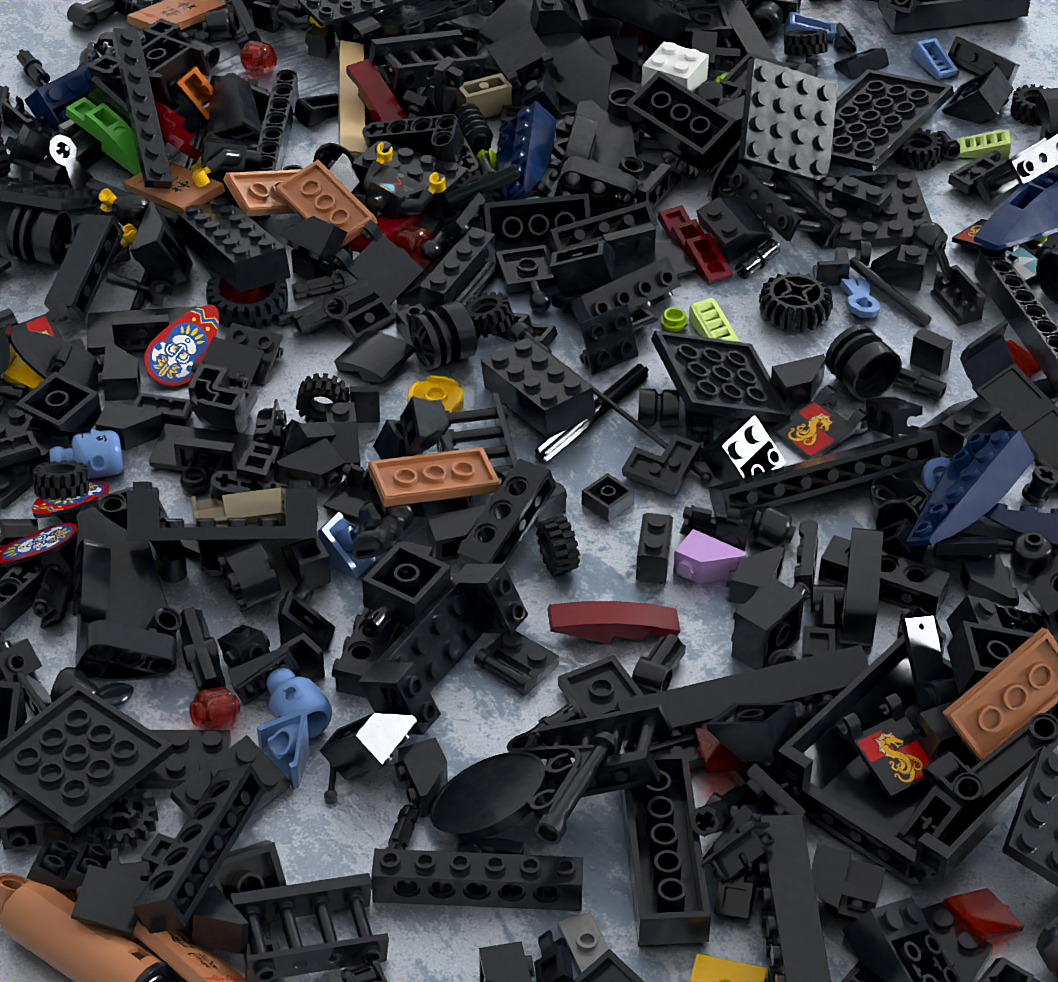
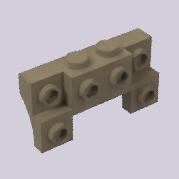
M281 487L222 495L223 502L218 499L196 501V497L191 496L195 524L196 518H214L216 523H227V518L245 517L247 523H258V517H276L278 522H281ZM229 539L228 542L245 539Z

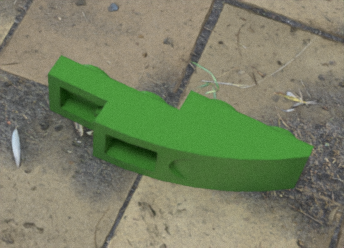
M85 97L66 107L65 115L102 142L101 150L132 174L136 175L141 172L132 129L104 103L96 106Z

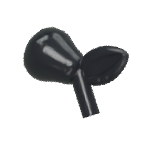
M924 222L914 230L911 239L912 245L928 249L927 256H936L940 269L947 279L950 269L945 253L948 235L939 224Z
M65 667L58 673L50 697L52 702H54L79 683L111 705L118 706L131 698L134 687L125 683H110L98 689L80 670L73 667Z

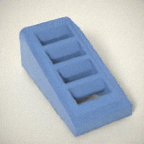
M789 12L784 25V33L804 29H822L827 31V40L835 39L834 23Z
M936 38L915 42L911 52L912 57L937 80L959 74V70Z

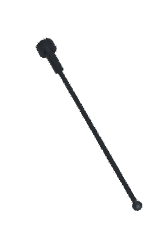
M524 321L517 322L511 328L509 339L514 343L529 338L570 369L552 355L551 349L532 335V327ZM592 386L594 395L662 448L666 449L667 443ZM693 464L691 470L700 477L701 482L704 484L710 483L712 480L711 474L701 471Z

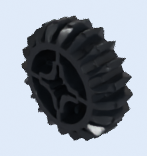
M787 272L786 275L777 274L776 278L770 277L768 282L763 283L761 294H759L760 314L764 315L765 321H771L774 327L781 326L782 330L786 328L791 329L792 332L794 330L805 332L806 328L815 330L816 326H823L824 321L829 319L833 308L831 289L827 288L826 282H820L819 277H810V273L806 275H801L799 272L797 274H791L790 272Z

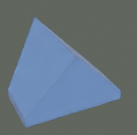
M337 512L318 530V536L329 554L330 567L350 577L358 578L376 558L356 559L354 557L353 543L357 527L344 519L340 512Z
M306 708L257 726L259 748L291 781L290 786L293 790L300 786L310 753Z

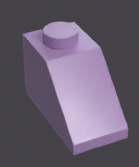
M693 529L674 551L673 573L698 584L724 581L728 579L731 570H736L740 559L745 558L747 552Z

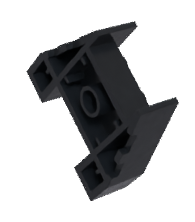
M160 18L143 30L147 44L142 46L153 97L156 101L170 103L171 99L167 89L169 83L177 77L186 74L188 70L195 66L203 75H210L203 49L196 42L193 43L186 32H181L180 27L176 23ZM106 54L88 66L91 78L97 76L112 82L124 92L117 58Z

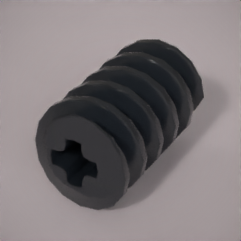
M472 103L463 104L458 107L453 115L457 117L462 134L474 156H477L478 152L482 149L488 151L491 148L493 133L479 107Z

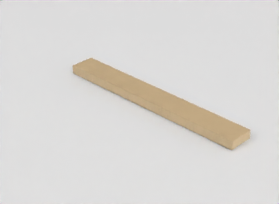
M340 40L338 46L339 145L345 147L351 153H356L360 156L365 152V140L362 134V130L365 127V104L358 97L357 86L346 74V66L364 60V44Z

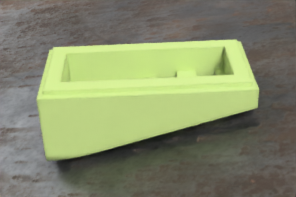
M1009 130L993 131L956 139L960 144L959 158H978L994 150L1000 152V159L1009 157L1011 138Z
M713 298L690 305L689 322L702 337L716 339L717 337L725 336L720 339L740 342L721 308Z

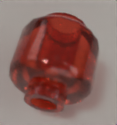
M252 40L247 42L240 51L241 64L247 71L264 75L276 66L277 54L272 45Z
M408 225L398 232L395 245L399 248H404L415 262L420 263L426 261L421 256L420 247L426 240H433V236L427 229Z
M222 686L199 691L195 694L193 701L189 705L191 721L201 730L229 728L234 725L237 714L240 712V702L237 696L233 695L228 688Z

